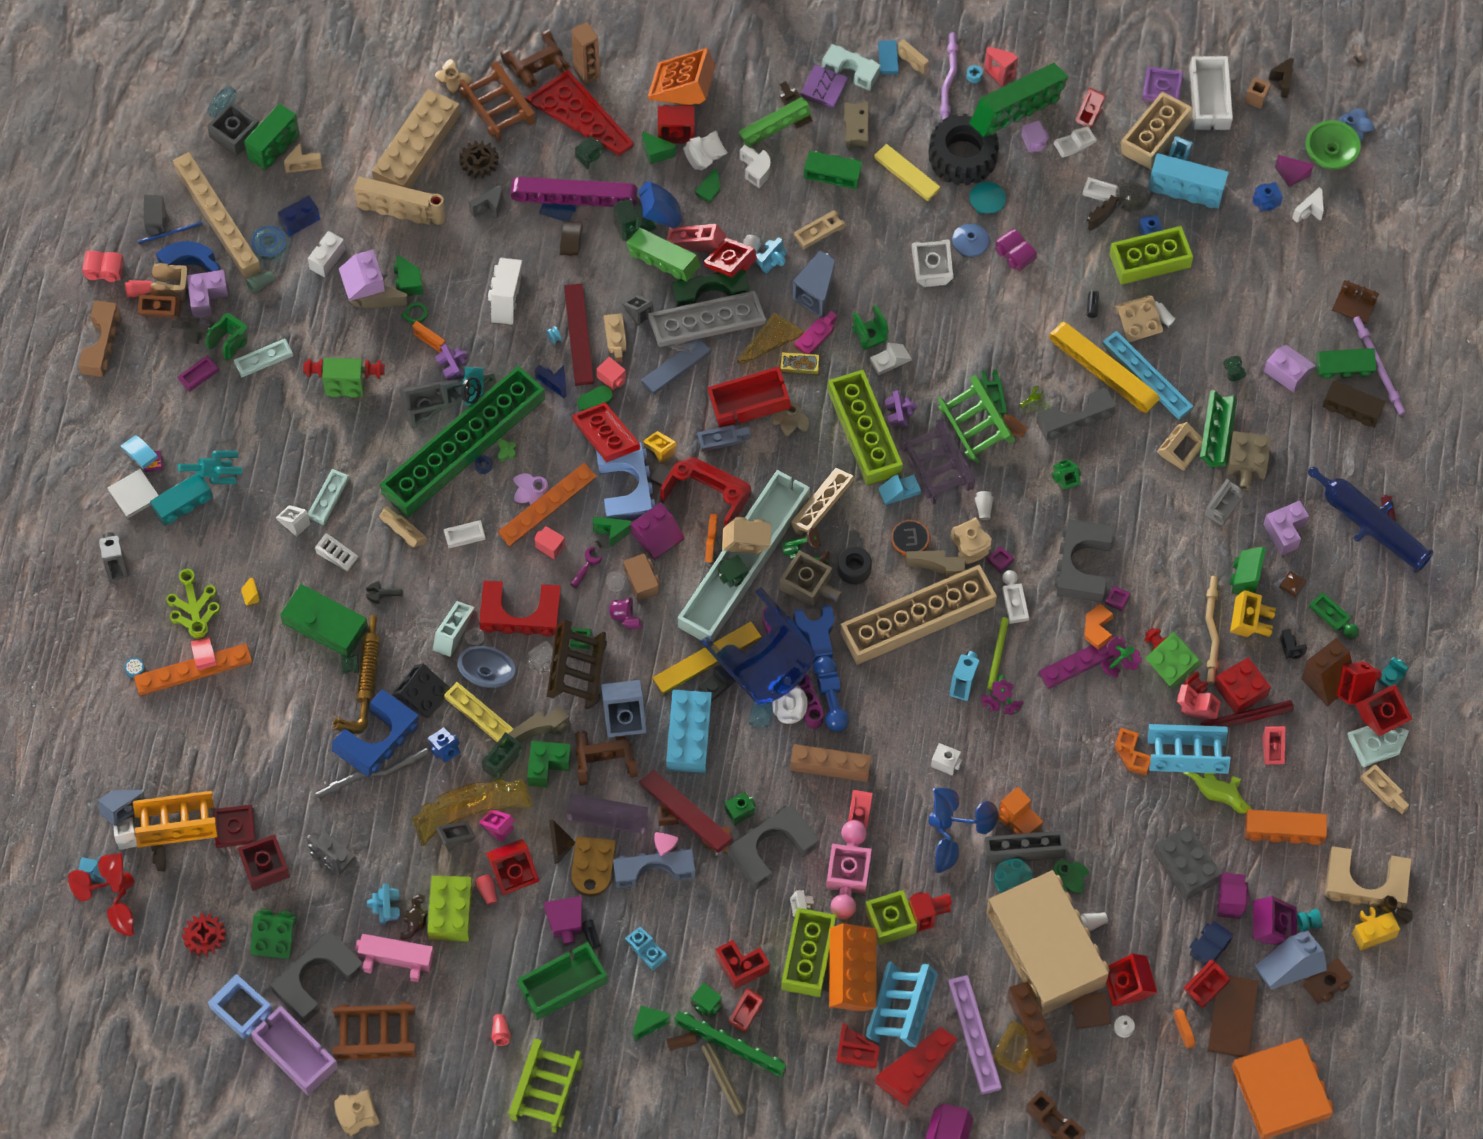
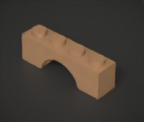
M94 300L90 317L93 326L100 329L101 336L93 346L82 349L78 366L81 374L103 377L104 371L108 370V355L113 350L112 339L116 337L117 327L115 326L116 322L120 321L121 311L118 310L116 303Z

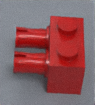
M918 892L909 898V906L917 924L916 933L934 928L936 916L951 912L950 905H952V900L949 893L932 898L929 892L924 894L923 892Z

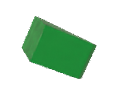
M644 131L642 132V145L650 164L676 156V144Z
M640 1006L633 1029L634 1041L669 1024V1013Z

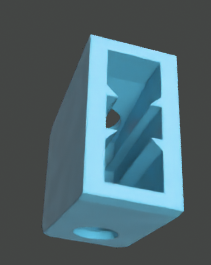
M968 651L966 655H960L952 677L949 696L968 701L979 665L978 655L975 652Z

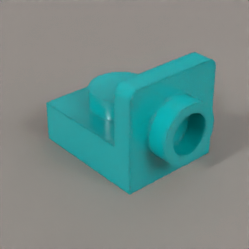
M1393 657L1381 673V679L1377 681L1385 687L1394 684L1398 686L1406 676L1409 668L1402 660Z

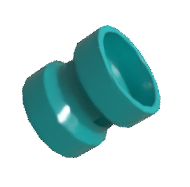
M1312 909L1308 913H1297V921L1301 932L1309 931L1310 928H1322V918L1318 909Z

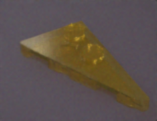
M774 312L739 356L737 363L740 365L745 364L801 337L804 334V330Z

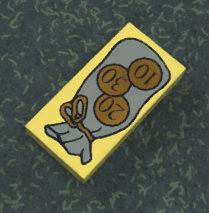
M782 352L781 372L818 374L819 355Z

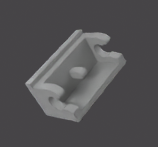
M1226 479L1208 504L1205 516L1223 526L1242 499L1243 495L1240 494L1242 489Z

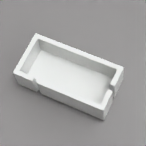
M1228 56L1192 57L1189 70L1194 130H1210L1211 127H1214V130H1230L1233 116Z

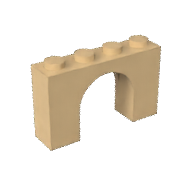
M1332 846L1328 860L1325 898H1329L1332 901H1349L1355 905L1361 903L1369 904V906L1377 908L1382 898L1393 896L1397 899V907L1405 908L1408 897L1410 858L1391 856L1388 862L1386 883L1378 889L1370 890L1358 886L1351 877L1350 862L1352 849Z

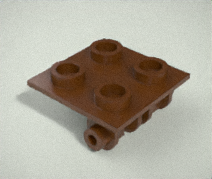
M1345 280L1332 311L1352 319L1360 316L1362 322L1367 324L1380 293H1377L1376 290H1369L1365 286L1361 287L1360 284L1351 283L1350 280Z

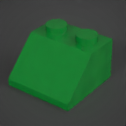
M1265 547L1243 550L1240 552L1239 558L1235 557L1233 568L1236 569V573L1231 575L1229 585L1233 586L1231 593L1240 594L1244 590L1252 593L1256 592L1265 555Z

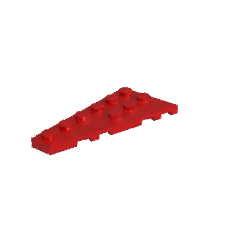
M569 70L525 98L528 104L618 156L623 155L634 147V142Z

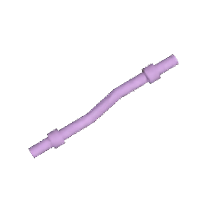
M955 32L949 34L948 54H950V71L942 86V106L940 107L942 120L951 115L949 88L957 73V54L959 52Z
M1360 316L1355 317L1353 321L1359 331L1358 336L1360 340L1364 341L1366 348H1375L1370 339L1371 334L1368 328H1365ZM1375 349L1376 369L1389 393L1388 398L1390 402L1394 404L1398 414L1402 415L1406 411L1400 401L1401 396L1398 391H1395Z

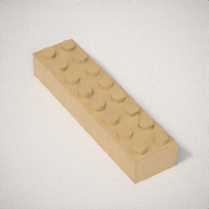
M977 565L841 623L840 634L856 665H859L994 607L997 596L981 566Z

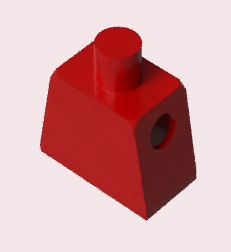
M1364 661L1343 665L1337 696L1347 704L1352 705L1374 692L1376 681L1382 677L1380 670L1375 669Z

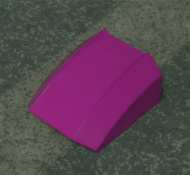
M943 1103L934 1108L926 1139H969L974 1119L968 1109Z

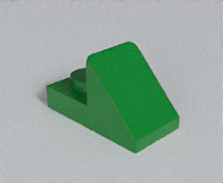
M593 517V532L603 535L610 533L609 542L611 547L631 533L630 523L632 521Z

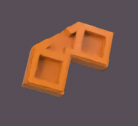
M710 514L705 552V562L709 563L713 562L718 522L717 514Z
M1102 604L1086 614L1085 640L1098 650L1112 640V634L1102 626L1114 618L1113 613Z
M1120 728L1115 744L1116 751L1127 770L1147 776L1151 756L1134 751L1139 733Z

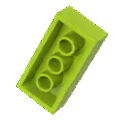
M1182 226L1113 242L1109 252L1120 285L1191 268L1193 255Z
M802 908L796 909L781 990L821 998L830 954V928L835 926L836 915Z

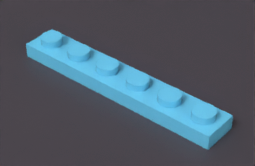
M1117 331L1103 341L1102 345L1128 371L1152 388L1159 395V401L1178 420L1193 410V405Z

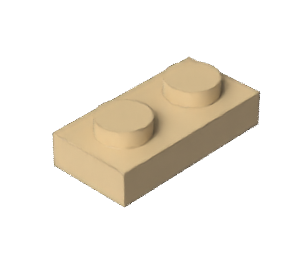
M902 39L898 43L899 56L903 60H907L916 71L925 74L929 68V60Z

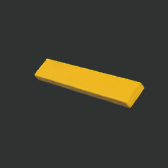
M750 621L652 677V680L661 694L664 695L761 639V635Z

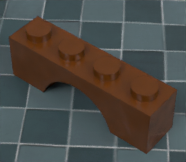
M1029 982L1009 987V1003L1014 1015L1020 1018L1024 1026L1029 1050L1036 1067L1056 1062L1058 1051Z

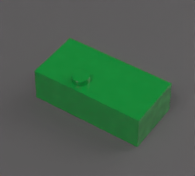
M303 584L299 585L280 614L282 624L349 658L368 629L366 617Z

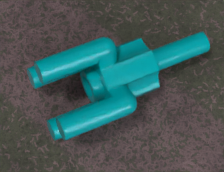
M213 451L212 458H199L198 464H178V471H197L201 477H210L211 484H236V477L219 476L221 474H242L243 470L242 467H232V461L220 460V458H238V451Z

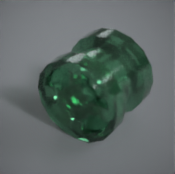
M353 654L348 657L341 655L342 673H359L358 655Z

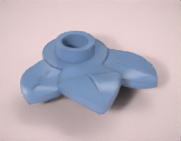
M1354 109L1350 114L1345 113L1340 118V122L1349 125L1356 131L1360 141L1363 140V133L1372 132L1375 129L1373 123L1366 118L1367 112L1362 109Z

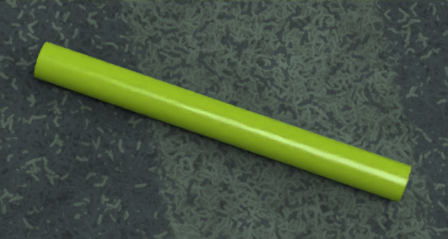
M1005 617L1001 618L987 686L990 690H993L992 684L997 681L1009 622V619Z

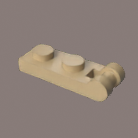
M833 210L794 232L793 237L804 250L832 233L841 231L846 227V223L840 220L839 214L836 210Z

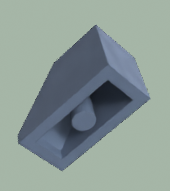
M142 790L111 791L98 800L100 815L114 826L118 825L134 814L133 801L145 800L144 792Z

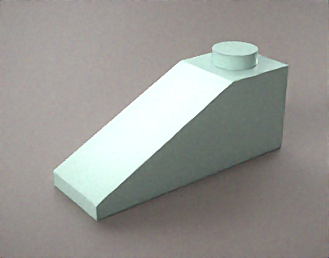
M456 601L435 632L432 651L451 657L460 642L475 607Z

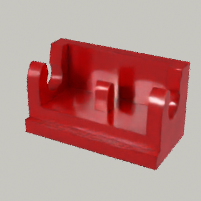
M1211 959L1187 983L1184 990L1192 1000L1204 1008L1230 981V978Z

